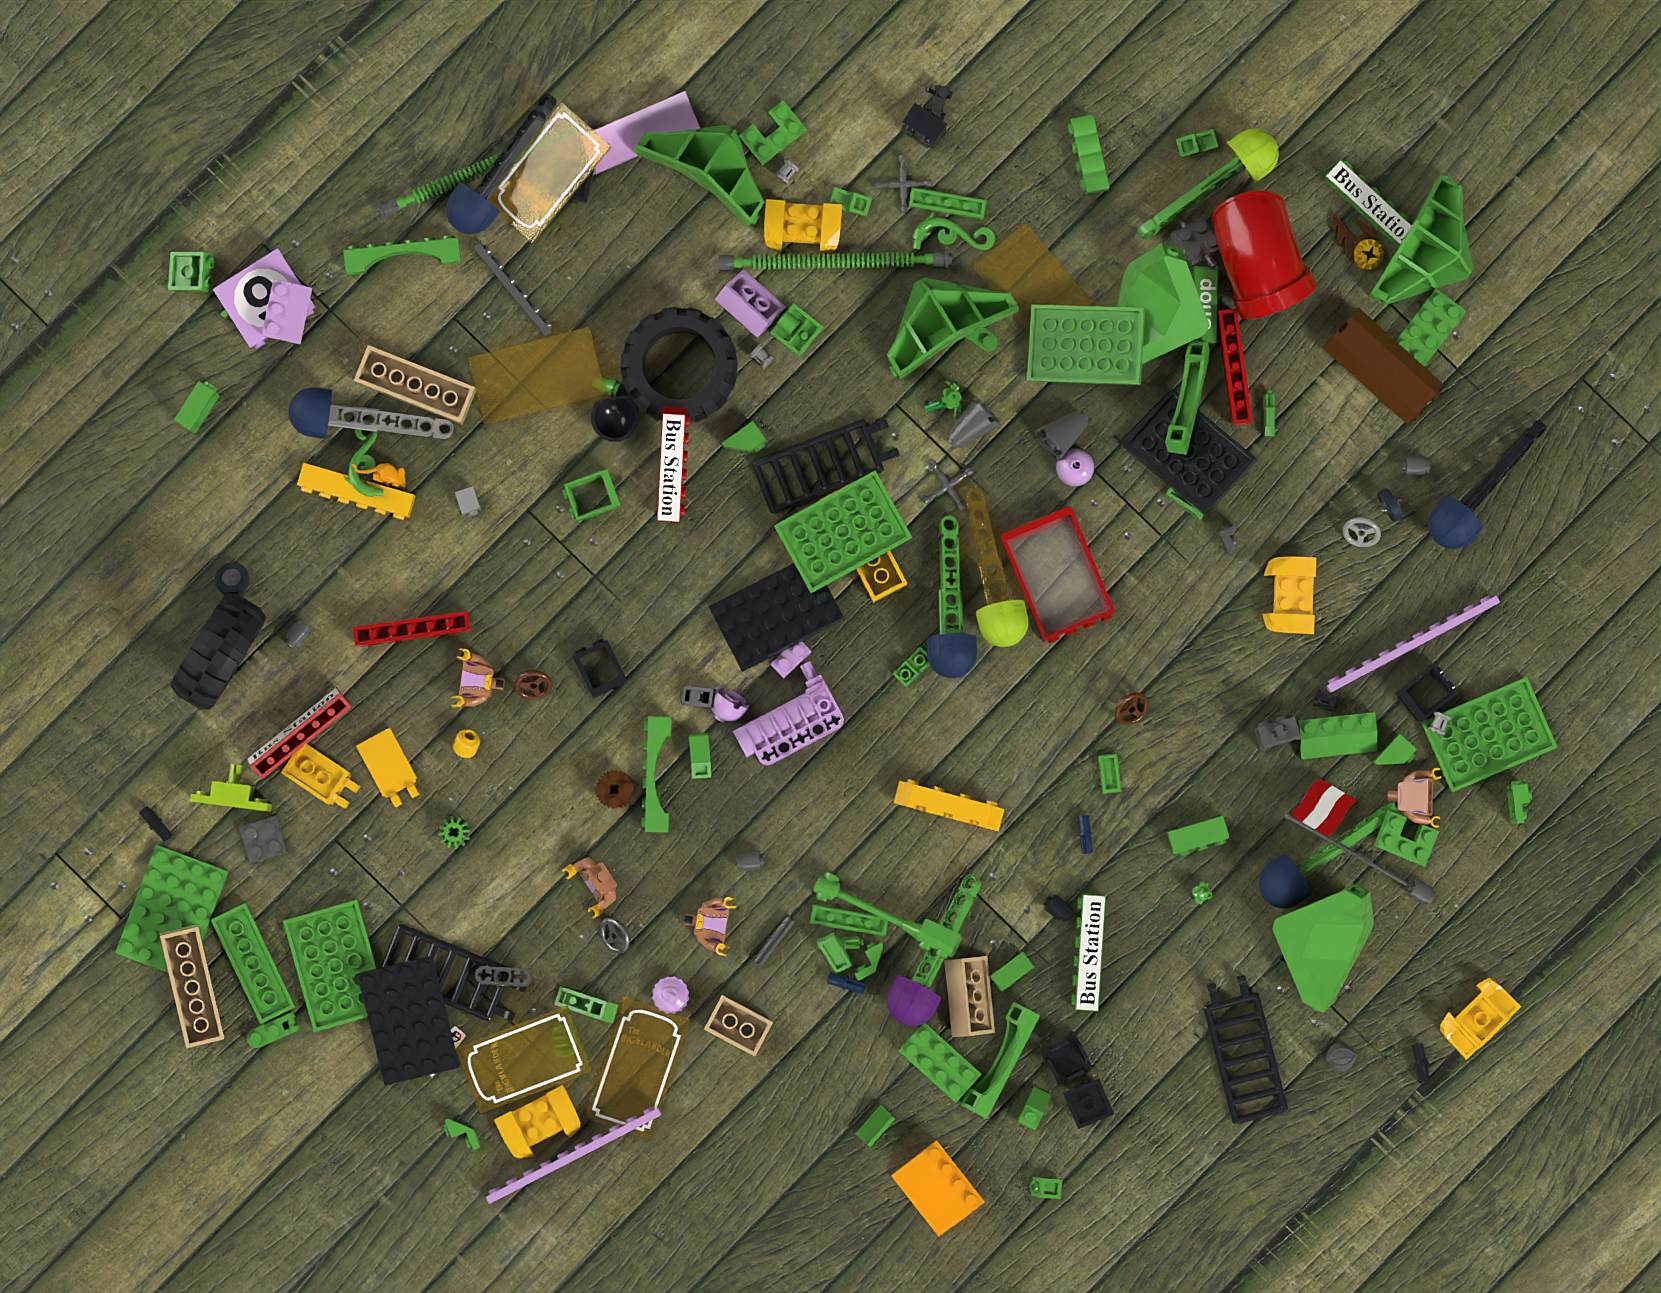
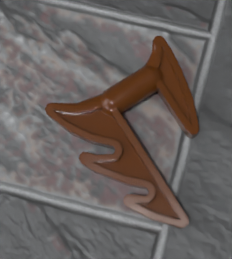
M1333 213L1331 218L1332 231H1335L1336 226H1338L1337 241L1339 246H1341L1342 240L1345 238L1344 247L1348 259H1350L1359 242L1370 238H1378L1377 234L1369 226L1356 219L1355 223L1363 234L1354 239L1336 214Z

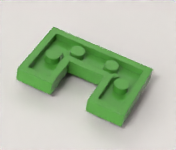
M781 101L768 112L779 126L772 134L764 138L756 126L752 124L739 135V138L762 166L807 131L784 101Z
M1388 810L1374 846L1425 867L1439 831L1420 824L1413 841L1404 838L1400 834L1407 817Z

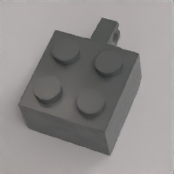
M1288 714L1276 718L1277 722L1271 723V720L1258 723V728H1255L1254 731L1260 751L1301 739L1295 717L1290 718Z

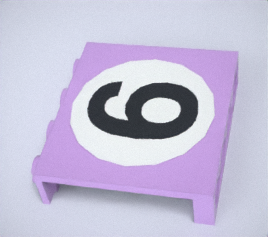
M278 248L213 289L250 348L255 347L258 349L265 344L264 340L268 338L262 336L273 279L301 285ZM311 300L306 318L313 314V309L316 308Z

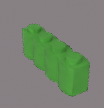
M1093 114L1070 119V124L1067 127L1069 136L1073 135L1074 143H1071L1073 154L1078 156L1076 168L1077 172L1082 174L1083 180H1080L1081 190L1085 191L1086 195L1108 191L1109 183Z

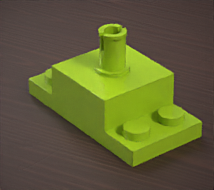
M230 764L228 781L226 783L212 781L211 792L196 791V794H191L190 802L271 812L272 804L267 803L268 800L254 798V786L241 785L242 765Z

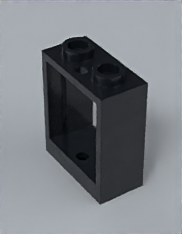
M603 639L593 642V647L587 650L583 647L575 651L576 655L573 656L593 699L628 682L608 640L603 641ZM606 647L619 677L594 689L580 659Z
M1432 664L1395 692V695L1418 723L1424 721L1457 695L1455 692L1456 687L1450 680H1445L1443 677L1444 672L1438 665L1434 666ZM1430 672L1447 695L1423 713L1406 691Z

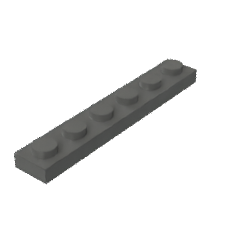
M480 243L473 247L546 338L551 336V324L546 318L542 320L538 314L541 312L534 304L530 306L526 301L528 296L522 289L518 291L514 286L516 281L510 274L508 276L502 271L504 267L499 260L494 261L490 255L493 253L486 245L482 247Z

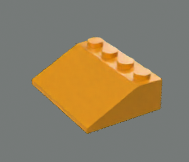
M937 1140L891 1175L938 1236L949 1230L985 1202Z

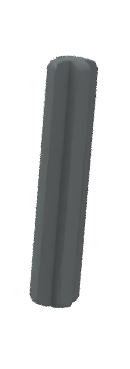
M789 916L785 917L754 958L755 963L761 966L794 924L795 921Z

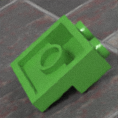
M171 252L168 290L209 292V288L213 286V278L210 276V271L214 267L212 254L206 252Z
M1526 780L1511 782V786H1506L1511 824L1524 823V819L1527 818L1526 808L1522 807V804L1530 803L1529 799H1532L1531 787H1528V784H1526Z

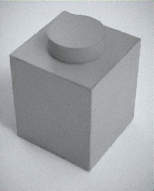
M474 487L455 492L462 515H467V517L477 515L481 507Z

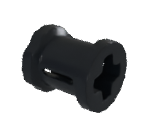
M1318 690L1313 706L1319 705L1328 708V711L1332 712L1337 695L1331 696Z

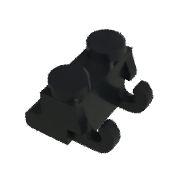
M935 85V90L927 86L925 91L933 94L929 108L922 104L920 106L944 121L946 114L943 113V107L946 99L951 100L953 92L949 91L950 89L945 86Z

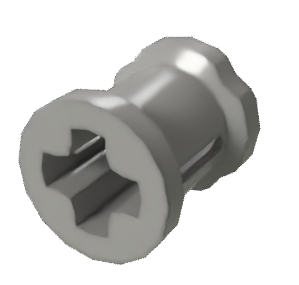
M785 159V164L774 175L783 183L788 184L790 177L795 172H798L799 168L788 159Z
M761 344L749 355L761 365L762 369H765L775 358L773 355L770 356Z
M1435 712L1434 721L1428 730L1444 736L1447 722L1451 720V717Z

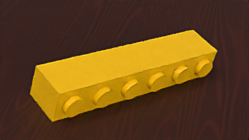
M303 463L297 483L301 487V491L311 494L312 491L320 492L319 496L328 499L334 496L338 498V502L349 504V501L356 503V507L366 510L367 507L375 508L374 512L383 515L386 512L393 513V517L404 520V517H410L416 497L414 494L367 481L370 486L383 489V497L364 496L358 493L344 479L345 477L349 478L348 475Z

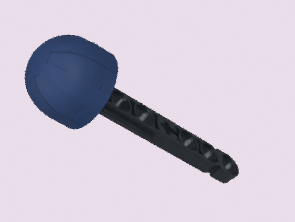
M545 93L540 97L534 106L535 108L530 111L474 191L459 182L449 197L446 207L448 220L456 230L465 234H476L485 230L497 217L500 210L491 204L488 199L545 121L546 116L550 114L556 105V99L552 95Z
M1537 420L1464 503L1450 496H1445L1429 518V531L1437 544L1447 549H1459L1467 546L1483 530V525L1473 512L1543 434L1547 425Z

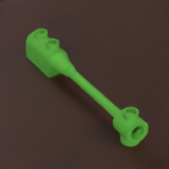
M825 872L824 875L818 878L814 887L817 899L826 902L827 899L832 900L835 897H839L902 927L904 931L920 942L918 945L920 948L929 951L931 947L937 950L936 955L943 959H946L947 956L953 957L962 940L960 934L927 918L923 925L903 920L840 890L839 878L831 873Z

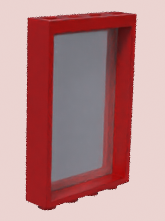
M1071 506L999 536L1043 642L1048 641L1050 644L1059 640L1058 636L1062 634L1069 636L1076 633V629L1081 626L1086 629L1095 625L1094 621L1101 619L1103 622L1112 618L1111 614L1115 613L1114 607Z

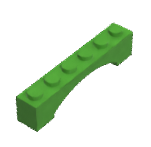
M454 235L443 236L441 240H435L434 237L425 238L423 242L406 240L405 244L387 242L386 246L368 244L367 248L350 246L348 250H343L345 270L348 276L367 274L366 270L373 264L388 257L402 254L430 256L440 260L442 265L462 263L459 239L454 238Z
M1193 340L1188 343L1179 400L1165 441L1168 452L1187 455L1210 357L1208 342Z
M648 716V721H644V732H648V738L644 740V751H647V759H643V770L647 771L646 778H643V790H646V797H642V809H646L645 817H642L641 827L645 828V832L669 833V813H665L662 809L656 792L655 767L664 741L667 737H671L672 717Z
M1013 1002L1005 1018L1007 1020V1028L1000 1052L983 1079L972 1089H968L961 1103L963 1107L988 1118L1040 1015Z

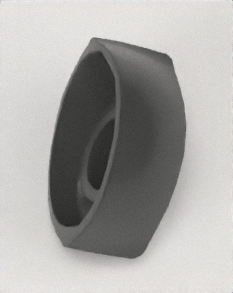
M1337 1043L1329 1048L1325 1061L1334 1071L1344 1072L1353 1066L1358 1055L1347 1044Z

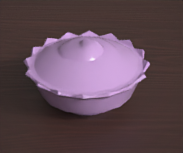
M667 976L664 979H660L652 990V999L655 1006L666 1014H674L677 1011H681L689 1000L687 985L683 983L682 979H677L675 976Z

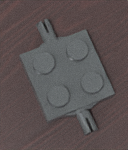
M1183 216L1178 217L1176 222L1180 225L1181 229L1171 233L1170 238L1178 248L1185 249V258L1191 266L1198 262L1206 261L1211 270L1215 269L1218 264L1212 257L1220 252L1216 235L1203 218L1188 224Z

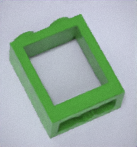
M198 381L174 421L196 434L220 396L216 393L217 388L206 381L204 383Z
M608 469L564 484L563 495L566 501L570 500L572 507L569 508L572 519L576 518L577 522L621 507ZM603 478L612 504L580 515L571 489Z

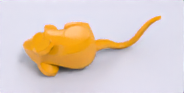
M382 463L375 468L359 470L355 464H352L355 472L361 474L373 472L372 479L381 484L386 483L387 487L392 485L405 490L404 468L397 470L392 464Z

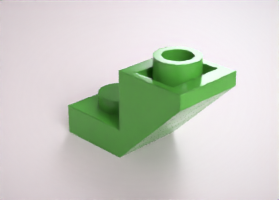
M708 733L689 734L692 779L711 778Z
M875 941L866 946L868 950L865 953L871 965L868 966L866 963L857 968L858 972L855 973L858 981L876 972L883 949L882 942L878 944Z
M451 1118L445 1120L446 1124L443 1127L447 1136L451 1135V1138L466 1133L465 1140L469 1148L472 1147L475 1150L482 1147L475 1128Z

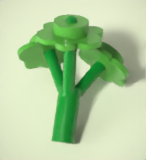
M946 381L951 389H944V397L941 400L925 405V409L927 412L942 407L953 409V418L956 419L957 414L961 415V412L964 410L963 404L960 403L962 395L959 392L961 389L959 384L954 382L950 384Z

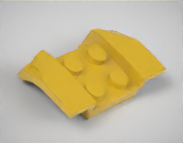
M766 199L764 237L767 247L782 253V242L820 244V255L822 253L834 252L839 243L842 204L823 203L822 206L785 203V200Z
M1273 558L1268 562L1264 576H1275L1273 613L1262 614L1266 628L1274 632L1314 634L1313 584L1314 577H1316V558Z
M1487 978L1477 984V989L1481 993L1455 1018L1448 1012L1440 1025L1442 1034L1466 1060L1477 1049L1482 1047L1521 1008L1510 994L1493 978Z
M563 1085L546 1093V1095L494 1120L507 1147L513 1156L518 1159L534 1157L531 1146L562 1130L565 1131L570 1139L581 1128L578 1115Z

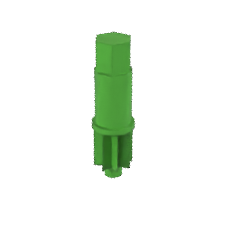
M1267 390L1266 394H1263V437H1274L1275 394H1272V390Z
M860 937L838 938L845 950L860 949V946H864V940H860Z

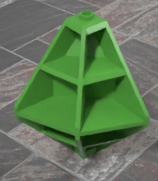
M729 125L673 132H645L634 148L633 152L638 156L680 171L713 193L747 228L751 223L754 225L760 217L757 213L765 202L748 169L738 132Z
M1439 175L1417 217L1369 294L1373 299L1388 305L1467 279L1473 270V264L1462 214L1463 187L1454 183L1450 177Z
M1161 243L1128 264L1124 272L1117 307L1145 308L1142 364L1205 335L1210 325L1187 265L1184 248Z
M924 277L914 283L895 342L887 353L888 360L892 365L889 369L894 377L898 375L899 379H902L939 351L980 328L1013 315L1019 311V307L1010 292L991 291Z
M1352 883L1338 893L1275 919L1272 930L1303 1003L1313 1007L1316 1011L1324 1013L1333 1004L1372 931L1374 918L1370 891Z

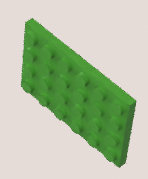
M1031 305L1027 381L1141 385L1145 308Z
M876 471L869 473L774 525L810 593L817 591L912 539L910 532Z
M1527 677L1443 712L1442 714L1451 717V720L1447 722L1444 736L1428 730L1432 726L1435 716L1421 722L1451 793L1558 748Z
M156 845L115 953L168 973L159 933L197 924L201 941L203 942L229 871Z
M358 900L284 920L283 924L313 1031L317 1032L366 1018L367 1012L357 973L376 969L377 966Z

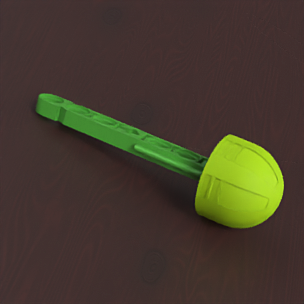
M1248 129L1236 135L1227 142L1236 158L1159 212L1153 219L1140 226L1137 233L1143 240L1150 238L1244 169L1255 183L1273 170L1278 161L1279 150L1275 139L1268 132L1260 129Z

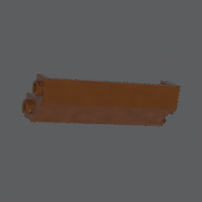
M1360 308L1349 317L1322 347L1407 425L1412 419L1417 421L1423 414L1421 410L1431 399L1435 401L1441 394L1439 390L1444 384Z

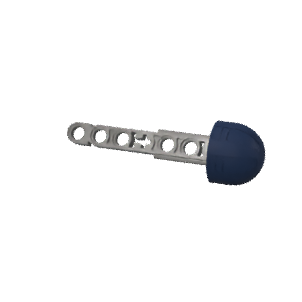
M318 387L303 389L293 397L289 405L291 424L299 433L308 437L326 439L328 426L374 432L379 430L425 437L433 435V438L440 439L449 438L454 429L453 424L445 419L435 418L434 421L430 417L379 411V409L331 403L332 389ZM339 411L341 412L340 420H338ZM350 412L355 418L352 421H347L344 418V414ZM370 415L374 421L367 424L363 421V417ZM386 418H389L391 422L388 426L384 422ZM396 419H399L398 427H395ZM409 420L412 426L408 429L403 428L401 422ZM426 422L430 424L431 429L423 431L420 425ZM447 425L450 431L444 434L440 432L439 427Z

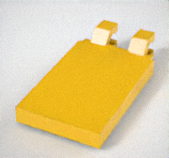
M391 728L356 746L382 796L390 797L395 807L403 804L397 792L404 788H407L412 798L420 795L414 785L418 778Z
M308 744L292 755L281 772L326 804L333 805L335 802L345 809L350 802L339 796L344 787L346 786L356 793L361 787L350 780L352 777L350 772Z

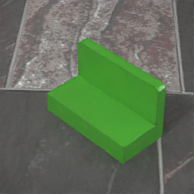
M880 1105L855 1134L871 1147L896 1118Z

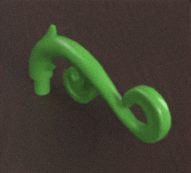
M931 213L928 218L916 227L912 237L914 240L912 249L920 250L921 241L930 234L927 231L938 226L946 227L950 230L949 234H945V229L938 233V240L943 245L952 244L958 234L974 248L985 251L993 246L995 235L990 228L981 227L974 233V238H977L978 235H985L987 241L985 244H977L958 224L945 218H934V213Z
M363 420L367 424L372 423L370 420ZM354 429L356 437L364 441L366 437L363 436L362 430ZM377 430V432L371 431L372 435L369 440L354 454L349 465V478H344L358 493L368 497H383V489L374 488L367 481L363 483L358 476V472L354 471L352 464H355L358 469V465L364 463L365 466H361L360 470L375 468L374 458L364 454L374 443L378 433Z

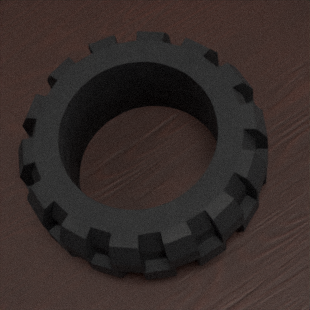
M675 306L663 308L662 311L655 314H649L640 321V324L633 331L631 330L621 354L620 369L629 397L647 416L656 421H662L664 406L687 408L686 414L690 415V423H697L707 419L716 410L719 411L728 401L727 399L736 383L738 361L731 337L715 318L702 313L701 310L690 307L688 309L677 308ZM673 333H688L700 338L709 346L715 358L714 374L707 387L699 394L687 399H670L658 394L651 388L644 376V362L649 349L657 340Z
M226 593L172 679L170 687L178 697L198 709L210 710L216 704L264 625L266 616L260 607L238 594Z

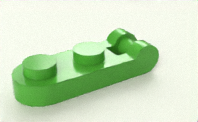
M984 327L964 337L984 352H992L997 346L996 336Z
M294 1012L252 1029L247 1035L248 1044L253 1048H259L301 1030L299 1024L297 1025L294 1019L296 1017ZM287 1021L290 1028L285 1030L282 1023Z

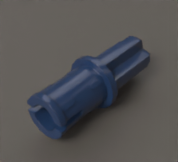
M1089 815L1077 816L1079 825L1078 836H1080L1082 854L1093 852L1091 839L1093 832L1090 830Z
M831 972L827 980V984L843 988L844 991L847 989L863 994L866 988V983Z

